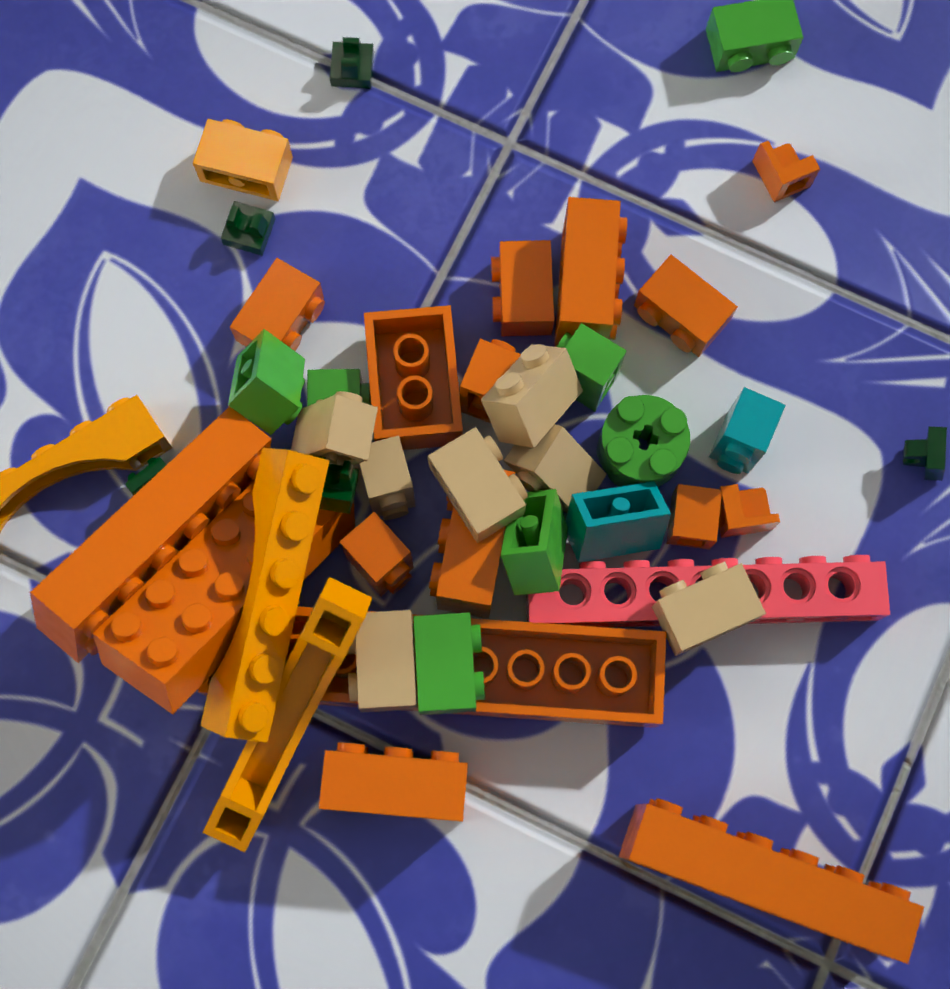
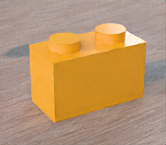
M207 119L193 160V166L200 182L279 202L293 156L288 138H284V136L276 131L264 129L260 132L248 129L240 123L229 119H224L221 122Z

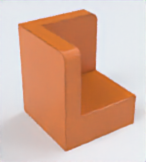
M768 140L760 143L752 160L774 202L811 187L820 171V167L813 155L799 160L790 143L775 149L772 148Z
M678 484L671 496V516L668 523L666 544L710 550L717 542L721 490Z
M738 484L720 486L719 490L722 492L719 516L721 538L772 531L780 523L779 514L770 513L767 494L764 488L739 491Z

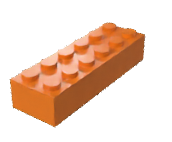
M229 406L30 592L37 629L78 663L88 653L92 656L97 654L98 650L92 633L255 481L262 448H270L272 438Z
M255 481L92 633L102 665L171 714H174L218 669L238 626L248 592L253 564L255 512L252 492ZM354 500L350 514L319 509L304 580L340 544V541L355 529Z
M656 798V800L650 799L649 803L635 805L618 856L619 858L877 955L906 964L909 963L924 906L909 901L910 891L882 882L880 884L870 880L868 885L863 884L864 874L837 865L834 867L825 864L823 869L817 867L819 858L793 848L791 850L781 848L780 852L771 850L774 841L747 831L746 833L737 831L736 836L726 833L727 823L705 815H693L692 820L681 816L683 807Z

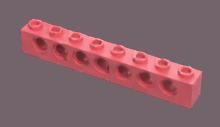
M869 555L843 557V562L827 563L825 556H806L799 558V563L782 564L781 557H762L755 559V564L743 565L750 581L758 589V598L766 612L765 615L749 624L878 621L890 615L886 561L871 562ZM675 559L667 561V567H650V561L631 560L623 562V568H606V562L603 561L579 563V569H562L560 588L568 584L579 587L583 593V601L577 605H569L561 599L559 591L526 594L527 622L608 628L661 626L652 608L656 601L650 595V584L660 582L669 586L684 580L688 587L695 584V582L703 580L700 573L722 562H725L729 569L738 565V559L711 560L710 566H694V560ZM830 578H836L843 583L846 590L844 599L837 598L830 592L828 587ZM785 579H792L800 585L802 589L800 600L792 599L785 593ZM616 583L624 587L627 592V601L622 604L610 602L605 596V586Z

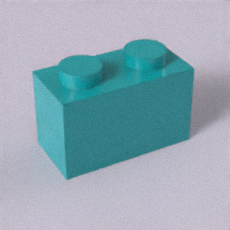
M744 387L727 412L709 457L717 460V465L725 471L734 474H741V472L749 474L766 453L786 405Z
M655 481L575 493L571 495L566 517L568 527L567 539L578 563L657 550L661 548L671 512Z

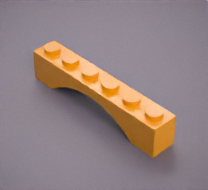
M139 396L125 397L115 401L108 407L106 414L93 422L84 421L76 425L69 432L70 436L55 445L48 444L39 448L32 454L31 460L20 467H12L0 472V532L26 502L42 490L66 478L100 470L137 471L148 464L147 461L150 458H157L172 449L171 444Z
M262 448L252 492L255 512V542L248 592L232 642L221 664L210 680L200 725L220 736L268 743L330 460L288 449Z
M331 577L328 578L284 666L268 743L247 740L202 833L242 852H246L310 720L366 617L372 597Z

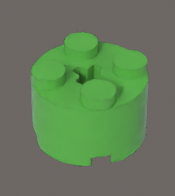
M638 395L622 399L608 414L597 443V456L603 469L608 474V478L618 487L655 481L657 487H660L671 480L684 462L689 451L690 431L687 417L681 409L676 408L672 403L657 396ZM639 438L647 441V450L639 448Z

